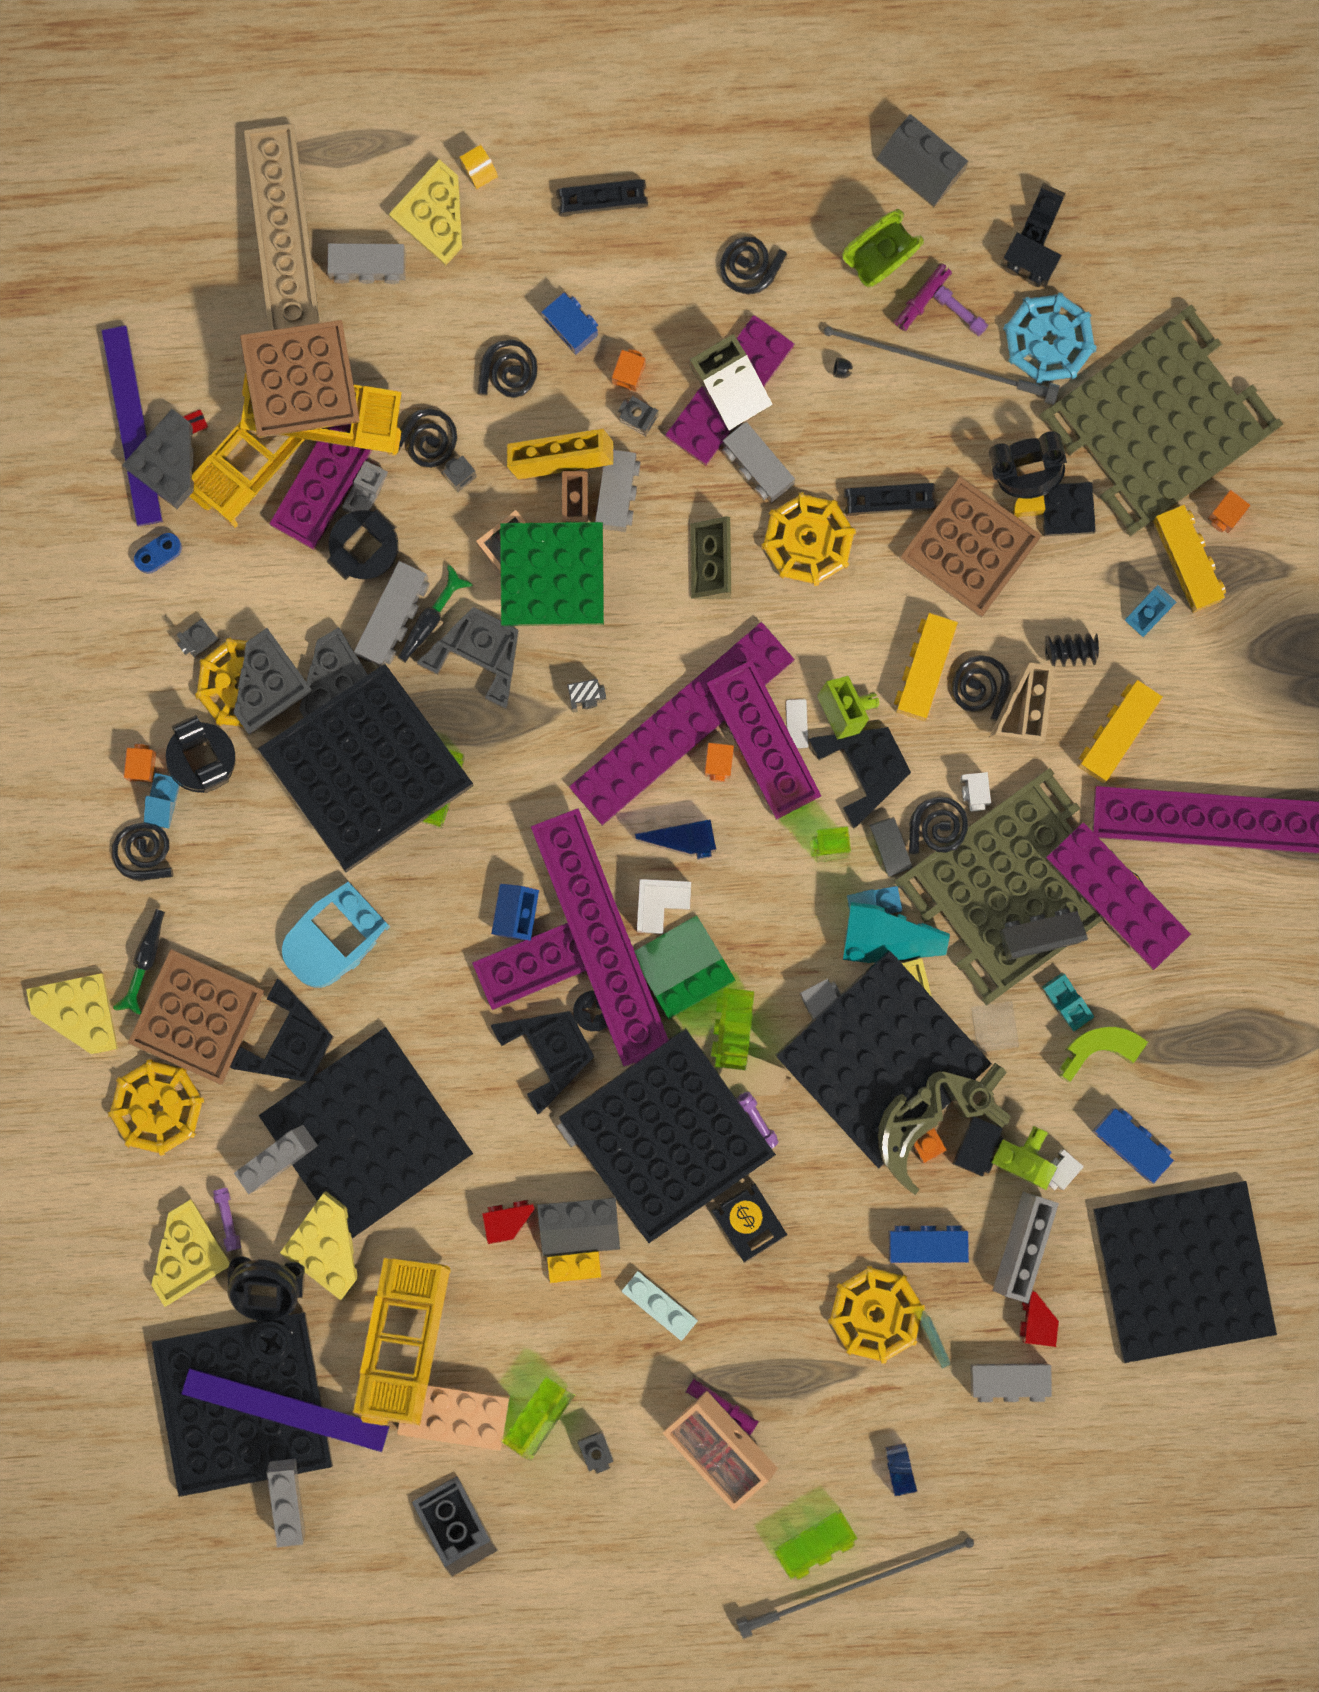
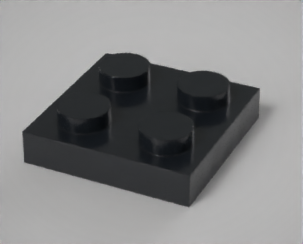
M1092 482L1059 484L1051 492L1044 495V537L1095 534Z

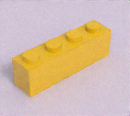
M604 429L507 444V467L518 480L562 473V471H576L613 465V441Z
M1182 505L1156 516L1153 520L1154 526L1192 612H1198L1221 602L1225 598V586L1221 579L1217 580L1214 570H1216L1214 561L1211 556L1207 557L1205 553V541L1201 533L1197 534L1194 528L1195 518L1191 510H1187L1185 505Z
M928 613L926 619L921 618L917 633L921 634L919 643L913 642L909 654L913 661L911 667H905L901 679L906 683L903 691H897L894 705L898 706L896 713L926 721L958 622Z
M1136 680L1133 685L1130 683L1126 685L1120 694L1124 699L1119 706L1116 704L1112 706L1106 715L1110 720L1105 727L1102 725L1098 727L1092 737L1096 741L1091 748L1086 746L1078 758L1082 761L1078 768L1103 784L1107 782L1163 698V696L1139 680Z

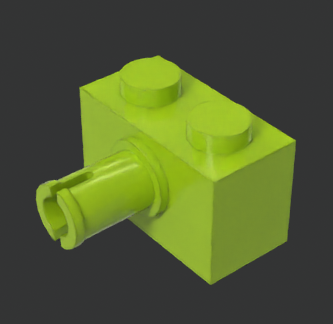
M849 676L826 681L817 695L837 739L859 734L869 720L865 710L879 707L878 697L872 699L877 694L871 692L870 694L858 696Z
M1036 1126L1032 1127L1024 1146L1018 1147L1002 1140L992 1161L994 1165L1044 1190H1047L1057 1169V1166L1039 1157L1038 1151L1048 1132Z

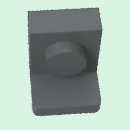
M203 618L185 632L176 634L180 639L177 645L185 655L190 652L194 658L219 640Z

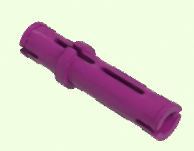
M939 263L938 267L912 299H908L904 310L893 321L896 326L903 322L899 327L900 330L907 331L915 318L923 314L925 311L924 307L947 278L952 275V271L949 268L944 271L947 267L946 265Z
M695 1378L692 1380L685 1393L698 1399L707 1391L743 1431L748 1433V1435L752 1434L759 1423L758 1420L742 1411L739 1405H733Z

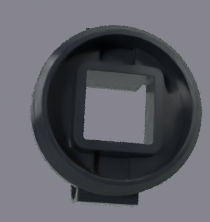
M1055 431L1046 432L1039 439H1024L1011 445L996 444L988 452L994 480H997L1000 488L1005 493L1016 498L1032 499L1046 495L1059 485L1065 474L1064 463H1067L1061 435ZM1043 461L1045 470L1017 476L1016 467Z
M379 509L374 512L358 510L344 515L337 521L330 533L329 552L331 557L327 560V563L344 580H347L349 577L371 579L382 575L393 565L398 554L399 543L395 531L397 526ZM362 527L382 544L365 563L346 547L347 542Z
M196 715L172 725L175 734L171 737L166 749V765L172 779L182 788L197 793H208L229 783V778L235 767V748L227 733L213 724L200 722ZM204 742H208L217 760L195 770L194 774L183 753Z
M244 1256L235 1257L230 1261L228 1268L227 1294L229 1301L240 1314L249 1319L261 1322L282 1319L295 1309L297 1299L303 1297L305 1268L298 1262H288L281 1265L269 1260H251ZM252 1286L276 1287V1297L251 1295Z

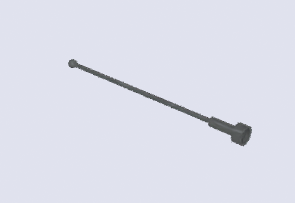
M830 326L825 327L823 330L825 336L834 335L1013 385L1018 390L1045 397L1044 402L1052 405L1055 404L1060 385L1050 383L1049 387H1045L1020 379L1019 382L835 331Z
M968 1537L960 1544L779 1612L774 1610L748 1621L746 1616L736 1619L741 1636L743 1639L753 1636L752 1630L780 1620L781 1616L961 1548H972L974 1540Z

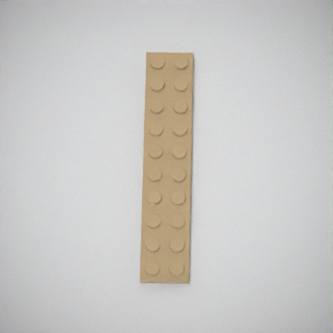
M294 123L244 130L269 331L320 323Z

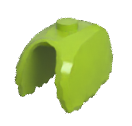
M900 209L891 211L881 217L851 241L842 252L844 261L850 267L856 269L860 281L868 288L873 287L892 274L924 244V239L921 235L911 236L902 225L904 213Z

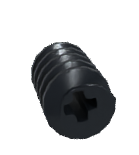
M1090 633L1085 634L1084 640H1082L1080 634H1075L1073 641L1071 636L1066 634L1063 642L1060 635H1055L1053 642L1049 635L1045 636L1046 661L1050 660L1052 666L1055 667L1057 660H1060L1062 667H1065L1067 659H1070L1072 666H1076L1077 659H1080L1082 665L1086 666L1088 658L1091 659L1093 665H1096L1099 657L1097 633L1094 636V640Z

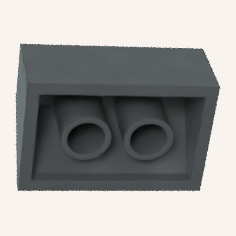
M911 114L893 133L876 159L877 162L933 207L937 205L966 171L968 165L966 158Z
M1070 908L1055 911V917L1045 918V914L1030 917V923L1020 925V920L1004 924L1005 928L999 931L1007 961L1079 944L1088 940L1078 912H1070Z
M616 1198L538 1204L543 1256L620 1250Z

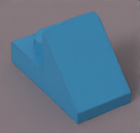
M1157 585L1125 621L1144 637L1177 602Z
M155 773L150 795L145 798V823L167 829L170 828L180 787L171 776Z
M898 886L878 890L871 889L847 895L849 911L851 902L880 906L885 908V913L888 914L902 912Z

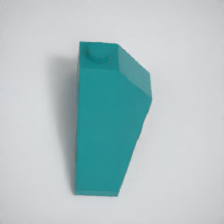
M851 902L844 940L843 960L875 963L888 950L898 960L943 956L947 953L950 934L924 923L918 925L906 921V917L900 914L896 917L885 913V908L877 905Z

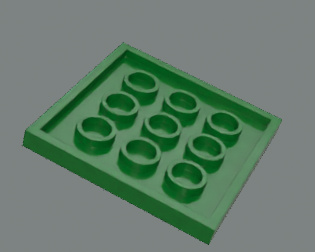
M603 522L500 523L501 626L604 625Z

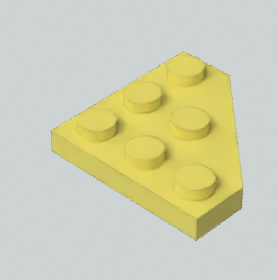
M439 159L389 213V217L445 266L462 249L458 175Z
M103 973L26 989L31 1015L90 1054L118 1049Z
M325 1192L280 1253L291 1262L302 1264L307 1275L338 1299L342 1300L358 1279V1274L353 1260L354 1250L351 1232L349 1233L347 1223V1207L328 1192Z
M192 1199L168 1213L167 1225L160 1246L155 1275L151 1284L164 1307H167L229 1268L230 1260Z

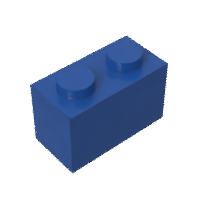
M564 292L541 313L543 320L576 355L598 336V329L596 328L598 324L591 315L585 316L580 310L582 306L574 296L569 298Z
M500 884L491 934L531 941L539 890L519 885Z

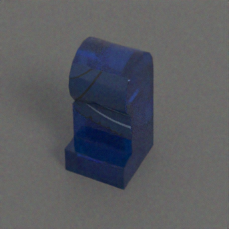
M906 1443L885 1447L893 1495L900 1496L918 1492Z

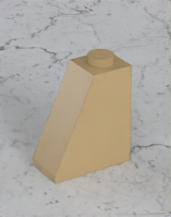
M730 1048L720 1076L735 1097L744 1092H750L752 1096L779 1095L780 1091L786 1092L791 1079L787 1076L788 1070L733 1048Z

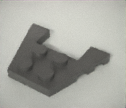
M473 607L424 657L422 656L418 660L417 665L438 675L449 653L452 652L496 675L485 699L506 709L510 694L519 630L512 626H501L500 620Z

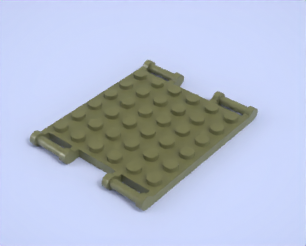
M1192 304L1039 415L1043 422L1046 421L1053 431L1061 435L1062 443L1066 447L1065 452L1068 456L1073 455L1085 446L1114 486L1100 495V498L1104 503L1107 501L1127 528L1126 532L1130 537L1152 522L1156 516L1166 512L1284 425L1280 419L1275 418L1256 393L1258 390L1253 384L1237 396L1207 357L1223 344L1218 338L1215 339L1195 313L1197 310ZM1188 319L1207 344V347L1201 349L1182 324L1183 321ZM1246 399H1249L1269 425L1264 430L1243 404ZM1060 413L1079 440L1076 442L1072 440L1054 416L1055 414ZM1120 492L1140 520L1138 522H1134L1115 497L1116 494Z
M1051 768L969 826L964 841L957 849L947 853L935 851L895 881L898 888L902 887L922 914L921 919L924 923L939 912H942L972 953L955 965L959 970L965 972L982 995V1001L986 1006L1066 948L1062 947L1007 961L999 932L1005 928V923L1020 920V925L1030 923V917L1045 914V918L1055 917V911L1070 908V912H1078L1086 932L1104 920L1045 859L1073 832L1066 819L1081 809L1077 803L1074 804L1054 778L1053 775L1055 773ZM1044 781L1066 809L1064 812L1060 813L1040 787V784ZM960 834L957 835L954 840L950 841L949 843H946L942 847L952 845L956 840H958ZM916 877L936 906L930 909L909 880ZM975 959L978 960L998 987L991 992L971 965V962Z

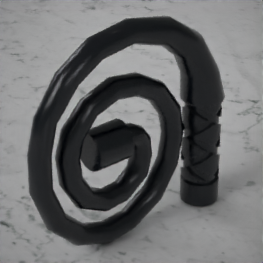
M744 236L735 239L725 249L721 257V277L725 284L735 292L746 295L760 293L774 281L787 256V252L781 249L778 250L767 273L756 286L749 288L740 287L731 282L726 273L725 264L731 250L738 244L752 242L758 245L763 252V263L759 270L753 274L745 275L740 273L735 267L737 256L743 251L753 253L754 260L752 262H749L750 259L740 255L737 265L745 269L747 267H755L759 262L760 256L757 250L750 245L740 246L734 250L730 256L729 266L731 272L742 280H754L761 276L767 268L769 256L763 242L756 237Z
M512 339L498 341L491 345L482 356L479 364L481 366L478 395H488L489 366H491L494 353L500 348L510 345L520 347L531 359V378L527 386L521 391L509 392L501 387L497 372L503 361L516 359L523 365V376L520 381L515 383L507 379V373L520 376L521 366L511 365V367H506L502 371V382L510 388H518L524 385L530 372L529 364L524 357L516 353H507L499 357L494 363L492 382L497 391L511 398L523 396L532 389L537 378L538 366L537 359L531 348L521 341Z
M432 408L420 409L404 420V424L400 428L401 437L398 453L409 432L420 418L428 415L439 416L448 423L452 434L451 444L446 454L439 460L433 462L420 460L414 452V440L418 433L424 429L432 428L437 430L442 436V444L437 451L428 453L423 448L425 441L434 448L438 447L440 439L433 435L422 436L418 441L417 448L420 455L425 458L438 457L445 451L448 444L446 431L440 425L424 423L414 429L408 441V450L413 461L421 467L433 468L443 464L452 455L458 439L457 429L451 417L444 412Z
M984 655L970 657L960 664L952 680L953 697L956 703L965 711L976 712L987 708L993 702L997 693L996 680L989 671L983 668H973L963 675L960 682L962 696L967 701L977 702L986 695V686L980 680L971 677L968 687L976 690L979 688L981 692L978 696H970L966 690L968 678L973 674H982L990 680L991 694L982 705L973 707L961 701L958 694V681L964 668L973 662L983 661L991 663L998 669L1002 681L998 699L990 718L997 721L1011 692L1009 672L1002 663L993 657Z
M934 797L926 799L919 804L911 815L909 822V853L919 854L921 816L924 810L937 803L950 804L961 814V834L958 840L947 847H939L932 843L928 837L927 829L931 820L937 816L945 815L953 820L954 829L950 836L946 838L940 837L937 833L938 829L941 831H951V821H940V823L932 827V835L939 843H949L959 833L960 822L958 817L951 811L941 809L929 814L922 825L923 839L929 848L937 852L947 853L957 849L964 841L968 831V819L962 806L948 797Z
M143 822L127 826L117 834L112 844V858L115 867L124 877L142 882L143 880L173 877L172 867L133 871L127 869L121 863L118 856V845L129 831L147 828L155 830L161 835L164 841V849L161 855L150 862H141L135 859L131 853V845L138 837H148L154 842L153 850L145 852L147 850L146 839L136 840L137 850L144 858L155 856L160 849V841L154 833L137 831L127 839L125 845L126 856L132 864L140 868H150L158 865L166 858L170 849V840L163 829L157 825Z

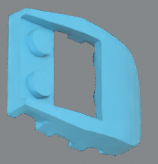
M347 882L316 902L303 914L283 941L282 957L287 967L301 982L313 988H323L339 980L342 975L351 969H355L365 955L376 945V940L385 929L388 930L390 926L350 882ZM331 902L366 938L346 958L312 922Z

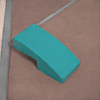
M1063 972L1042 986L1052 1004L1073 1032L1094 1018L1083 998L1078 995Z

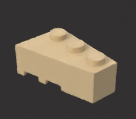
M1029 662L1022 667L989 738L1032 745H1040L1045 742L1054 666Z

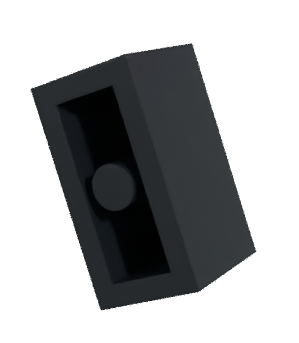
M1017 232L1002 260L1001 266L1005 267L1004 270L1011 275L1017 276L1019 274L1027 278L1026 281L1035 287L1042 286L1046 288L1062 255Z
M971 1117L952 1165L982 1177L985 1172L989 1174L993 1166V1159L991 1158L994 1149H999L1004 1139V1135L1001 1134L1003 1128L977 1117Z

